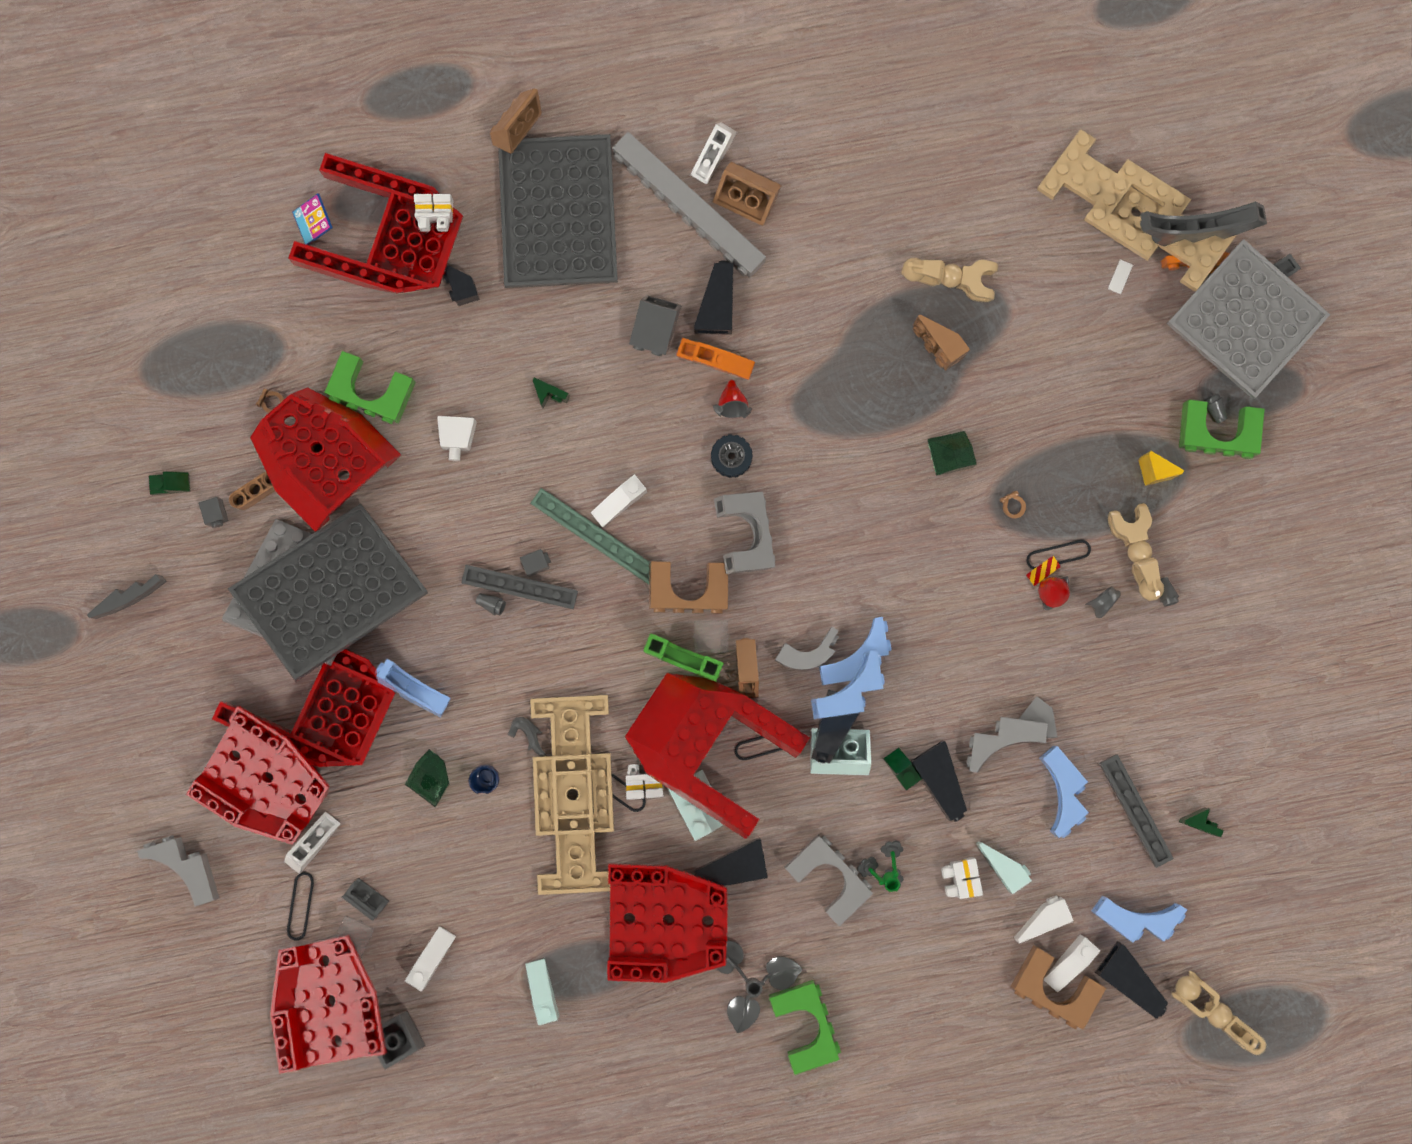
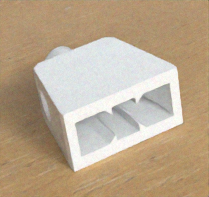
M438 416L440 446L444 450H449V460L460 461L461 451H470L477 421L474 418Z

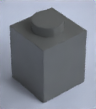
M214 497L198 502L205 525L218 528L223 526L224 522L229 521L223 499Z
M542 549L520 557L528 577L550 569L548 565L551 563L550 557Z

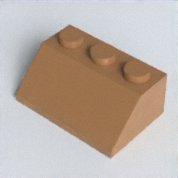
M534 88L521 92L512 101L509 109L502 114L500 121L490 131L492 145L510 154L513 153L542 114L537 89Z
M730 162L723 172L713 203L763 226L782 185Z

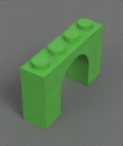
M342 351L324 392L329 396V400L336 403L344 402L347 404L346 407L355 411L358 408L362 409L364 414L373 418L375 415L382 417L381 420L392 425L393 422L399 424L416 382L414 379L394 372L389 387L382 397L373 401L360 399L355 391V382L363 361L357 356Z
M1187 400L1183 403L1179 448H1185L1187 452L1202 450L1204 454H1216L1218 452L1223 453V456L1227 457L1242 455L1241 458L1253 459L1254 456L1261 454L1265 409L1254 407L1240 409L1235 437L1231 441L1223 442L1213 438L1207 430L1206 415L1208 402Z
M651 633L643 650L647 655L714 682L717 681L723 666L721 661L689 651Z
M813 980L769 995L775 1017L797 1010H805L812 1013L819 1022L818 1034L810 1044L787 1052L794 1075L840 1060L838 1054L841 1053L838 1041L834 1042L832 1034H835L832 1023H827L825 1017L829 1015L825 1003L821 1004L819 996H822L819 984L815 985Z

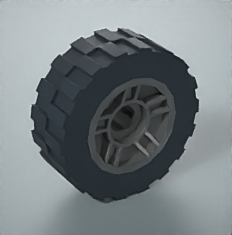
M732 434L718 439L711 451V461L715 471L728 478H736L739 475L745 474L750 468L753 459V451L749 442H746L739 435ZM735 453V458L729 459L728 454Z

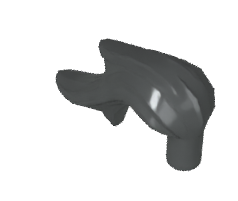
M516 717L512 721L507 735L514 738L517 730H522L528 739V751L533 749L540 757L547 756L538 742L537 734L542 732L528 719Z

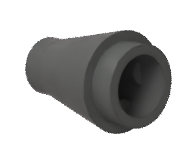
M1219 394L1204 400L1208 402L1207 410L1217 424L1228 419L1223 399Z
M1161 578L1164 592L1160 597V603H1163L1164 607L1178 603L1179 595L1170 583L1169 578Z
M480 593L476 598V604L494 616L496 614L500 616L506 606V602L500 597Z

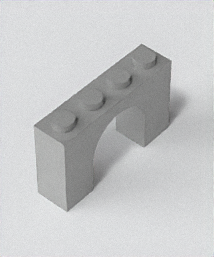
M763 492L730 494L715 498L717 518L741 517L750 524L754 536L753 543L748 551L732 552L723 555L726 575L774 568L775 555L772 550V537L769 531V518L766 513V500Z
M817 835L784 868L798 883L815 867L822 864H831L841 870L844 877L843 890L824 909L840 926L873 895L870 891L872 886L865 879L861 881L856 876L859 872L851 864L847 866L843 862L845 857L838 850L834 852L829 847L832 843L825 836L821 838Z

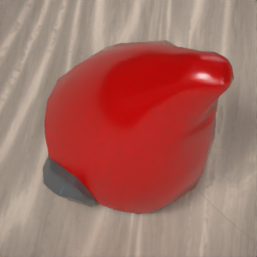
M729 380L720 396L718 405H713L714 411L720 417L722 415L727 418L743 417L744 419L752 411L751 407L748 408V401L734 380Z
M1068 576L1062 578L1047 577L1040 583L1038 594L1043 602L1044 610L1060 607L1068 601L1070 596V580Z

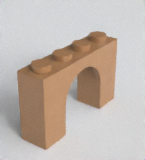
M650 562L649 609H654V613H665V609L673 610V613H684V610H692V613L702 614L704 610H711V614H723V610L728 609V574L726 575L724 563H708L705 592L697 600L686 601L679 598L671 588V562Z
M1033 945L1011 984V987L1015 989L1014 993L1023 999L1026 996L1032 999L1031 1003L1040 1009L1043 1006L1049 1009V1014L1058 1020L1060 1016L1066 1019V1024L1075 1030L1077 1027L1084 1030L1106 988L1084 975L1075 993L1069 999L1062 1002L1049 1000L1043 991V979L1054 957Z

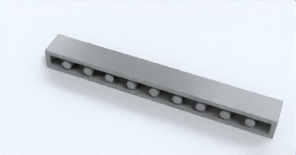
M629 132L613 146V157L620 164L624 163L630 174L633 176L637 175L641 179V183L647 189L651 188L660 201H666L669 204V209L675 214L678 212L685 224L688 226L692 225L701 238H706L710 241L709 244L714 250L721 251L726 261L733 262L737 266L739 273L751 278L765 263L766 256Z

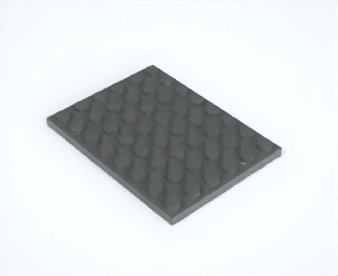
M611 135L523 138L512 154L498 148L504 287L520 288L618 283Z
M361 504L228 588L231 595L295 682L428 594L426 588Z

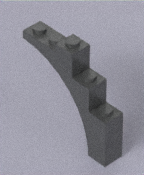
M1256 201L1240 207L1200 215L1167 216L1149 211L1140 214V227L1142 231L1151 235L1153 241L1163 247L1184 239L1192 243L1212 236L1226 239L1267 224L1264 206Z

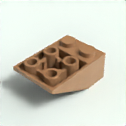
M922 315L916 318L913 324V331L917 337L923 339L926 350L929 353H933L936 357L935 361L940 368L943 367L945 371L964 359L970 351L958 333Z

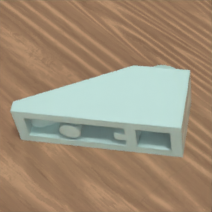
M979 841L975 843L1009 893L1014 894L1032 881L1029 877L1031 873L1025 865L1021 866V864Z
M545 958L526 963L538 1026L557 1021L559 1012Z

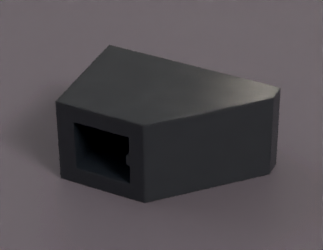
M447 265L444 278L446 283L451 285L452 290L449 291L452 302L456 301L458 306L480 300L473 278Z

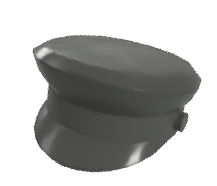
M1111 586L1096 599L1085 605H1091L1096 618H1102L1120 598L1121 592Z

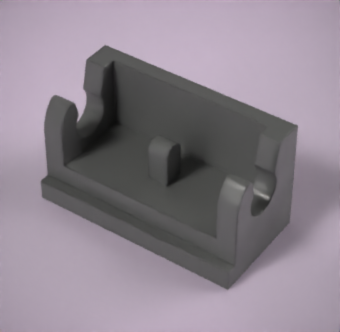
M360 878L354 881L342 896L344 900L372 921L377 919L389 903V900Z

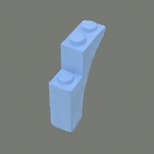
M883 617L873 619L866 640L855 653L840 662L819 666L822 685L852 681L861 666L865 652L877 650L880 657L889 655L891 643L890 640L886 639L885 632H888L887 621H883Z
M877 650L864 653L857 674L846 687L833 695L811 700L814 719L864 712L865 699L861 692L883 689L885 683L884 676L880 670L881 657Z
M386 659L385 663L381 662L376 670L378 683L399 693V696L440 718L442 717L450 702V697L420 682L388 659Z
M1052 746L1039 759L1050 772L1058 795L1057 815L1050 831L1055 837L1064 838L1071 833V828L1075 824L1080 825L1086 820L1085 816L1089 813L1074 796L1075 793L1078 795L1086 788L1084 785L1088 781L1058 746Z
M1104 896L1099 899L1091 910L1096 916L1133 943L1142 937L1144 928L1162 941L1168 940L1173 935V929L1177 923L1180 924L1184 920L1187 911L1183 906L1174 903L1170 907L1157 912H1132L1119 907Z

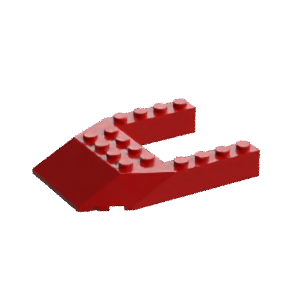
M325 153L319 169L324 178L389 198L367 263L294 241L288 257L292 264L365 288L396 294L439 288L463 220V215L453 207L452 222H449L447 232L438 231L437 223H430V231L421 232L415 218L414 194H431L433 197V194H439L433 186Z
M344 649L336 655L331 666L323 663L292 731L256 714L253 715L288 737L309 763L314 766L363 765L396 693L392 689L378 683L377 669L369 659ZM220 701L212 720L229 727L231 724L229 720L237 706L229 702Z
M666 673L628 730L625 738L629 745H631L636 757L640 760L647 775L746 839L750 836L760 819L693 776L731 716L795 758L800 755L810 737L746 695L725 685L703 677Z

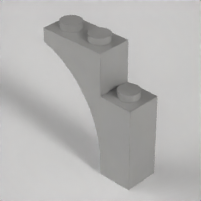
M1001 717L1000 721H996L995 732H999L998 736L975 733L974 737H970L969 748L973 749L972 756L968 755L967 767H970V772L978 773L982 765L992 754L1011 744L1020 742L1046 744L1048 724Z
M174 835L163 838V843L155 844V841L143 845L144 849L137 851L139 858L155 860L173 869L187 885L194 906L219 899L207 853L200 855L199 852L186 855L181 837L174 838Z

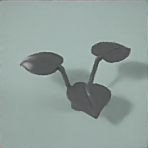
M727 941L726 966L716 969L723 974H730L735 967L745 980V989L748 993L746 999L742 996H736L730 1000L727 1006L728 1018L737 1033H741L751 1027L760 1014L759 1003L749 998L757 997L762 993V986L765 985L768 978L771 986L775 989L785 990L792 986L802 971L798 963L786 957H775L766 964L768 975H765L762 981H759L757 978L748 979L738 966L744 958L741 946L734 941Z

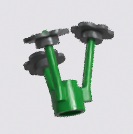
M887 841L881 847V852L885 853L886 857H891L892 871L887 869L885 874L880 877L875 870L878 868L876 859L869 857L861 861L857 868L858 872L863 877L867 875L874 876L880 885L885 886L887 891L897 892L901 887V882L904 881L896 865V858L903 851L901 843L899 841Z

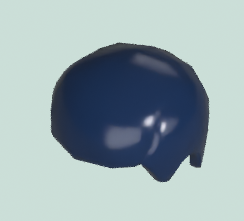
M486 764L479 765L473 769L468 779L469 787L476 794L491 793L498 787L500 781L498 771L493 766Z

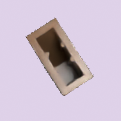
M743 638L736 640L739 693L749 698H759L755 639Z

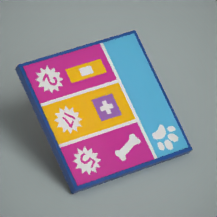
M316 194L292 212L306 245L311 244L333 228L320 194Z

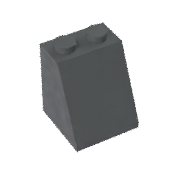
M645 295L640 300L629 344L633 345V348L636 350H650L656 356L666 355L682 305Z

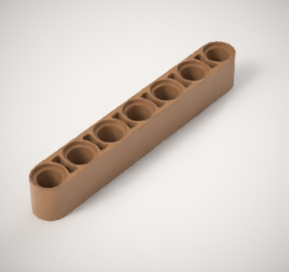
M314 444L312 446V451L314 453H318L317 448L320 444ZM265 471L234 491L229 497L230 505L239 510H247L275 492L273 485L269 483L267 472ZM256 486H259V493L254 495L253 489ZM243 496V503L237 505V499Z

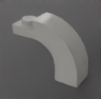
M831 627L819 647L810 652L798 651L785 643L775 661L795 670L815 668L825 663L834 654L835 651L829 648V646H834L839 636L836 635L838 630Z

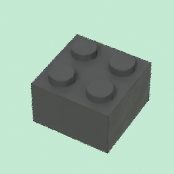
M408 1011L382 1024L386 1054L378 1055V1058L384 1070L426 1046Z

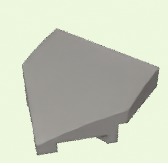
M1036 696L1019 720L1047 723V738H1057L1053 708Z

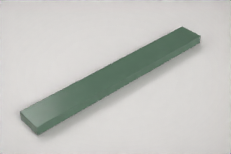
M541 488L531 501V505L649 585L650 562L544 489Z

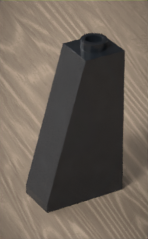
M726 260L714 263L694 325V334L732 335L733 263Z
M828 689V692L825 697L833 695L837 692ZM861 712L820 718L811 759L819 763L830 764Z
M940 741L911 760L946 818L949 821L954 820L957 822L965 816L963 813L967 811L947 743Z
M756 838L695 869L694 876L722 886L768 878L761 838Z
M1117 941L1095 973L1152 1017L1158 1019V1017L1165 1014L1168 1002L1127 947Z

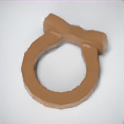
M264 388L256 405L269 413L272 410L267 408L264 399L269 396H277L281 403L284 398L278 392H269L268 389Z
M1013 491L999 499L1003 503L1004 513L1010 518H1019L1026 511L1025 501L1018 496V491ZM1011 498L1018 500L1021 504V510L1017 514H1011L1007 509L1008 500Z

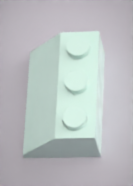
M812 728L811 774L869 775L871 768L870 730L850 729L829 764L819 763L811 759L818 728Z
M703 770L693 775L711 787ZM668 788L695 841L723 826L722 823Z

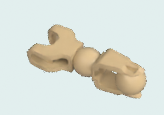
M910 258L904 263L901 274L911 282L918 281L930 286L942 283L948 288L957 286V289L963 290L973 301L990 302L994 300L995 293L992 289L984 287L981 283V276L994 274L998 271V264L992 261L978 260L972 266L960 268L955 264L945 265L941 260Z
M1144 503L1137 505L1134 511L1136 520L1134 523L1124 521L1120 512L1111 511L1107 517L1111 533L1116 538L1121 539L1125 547H1129L1128 557L1134 562L1131 570L1138 583L1141 596L1148 601L1159 599L1163 595L1164 585L1160 580L1158 562L1154 557L1151 558L1152 548L1146 542L1148 540L1147 531L1152 524V517L1147 505Z
M1189 971V976L1181 977L1177 981L1176 992H1171V994L1192 1013L1201 1018L1207 1017L1212 1026L1220 1028L1241 1048L1255 1055L1264 1052L1266 1048L1264 1039L1234 1016L1227 1005L1220 1003L1219 994L1203 982L1195 972ZM1202 988L1210 995L1209 1002L1205 1003L1204 1009L1199 1010L1189 1001L1196 1000Z

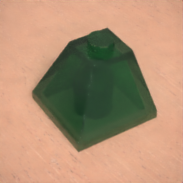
M965 431L927 439L936 476L970 469L977 465L973 446Z
M428 750L417 761L404 785L436 807L450 784L445 761L431 750Z

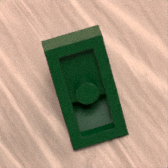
M535 377L532 381L542 408L545 407L549 396H551V400L559 404L562 402L567 404L570 398L569 393Z
M165 471L160 475H150V495L190 492L189 473Z
M899 747L883 758L906 791L922 780L912 766V762Z
M1206 807L1179 820V823L1217 837H1222L1224 831L1218 828L1219 824L1207 820L1210 808Z

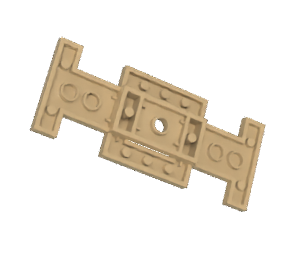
M1080 129L1037 190L1053 200L1060 189L1065 186L1094 206L1084 221L1146 261L1149 260L1158 247L1173 255L1190 267L1180 282L1196 292L1236 235L1226 239L1212 236L1195 243L1184 239L1164 247L1156 244L1151 235L1142 231L1140 227L1141 216H1133L1131 210L1137 209L1141 213L1149 211L1167 216H1183L1181 214L1191 199L1128 159L1119 172L1115 173L1087 155L1096 139Z
M608 695L530 699L531 718L551 717L552 756L533 757L536 836L555 835L557 873L537 875L538 895L610 891L608 871H596L595 833L614 832L611 753L591 754L590 715L609 714ZM570 789L577 790L578 798L576 800L568 798L567 793Z

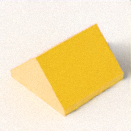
M1149 451L1138 460L1145 486L1171 480L1184 472L1183 469L1153 451Z

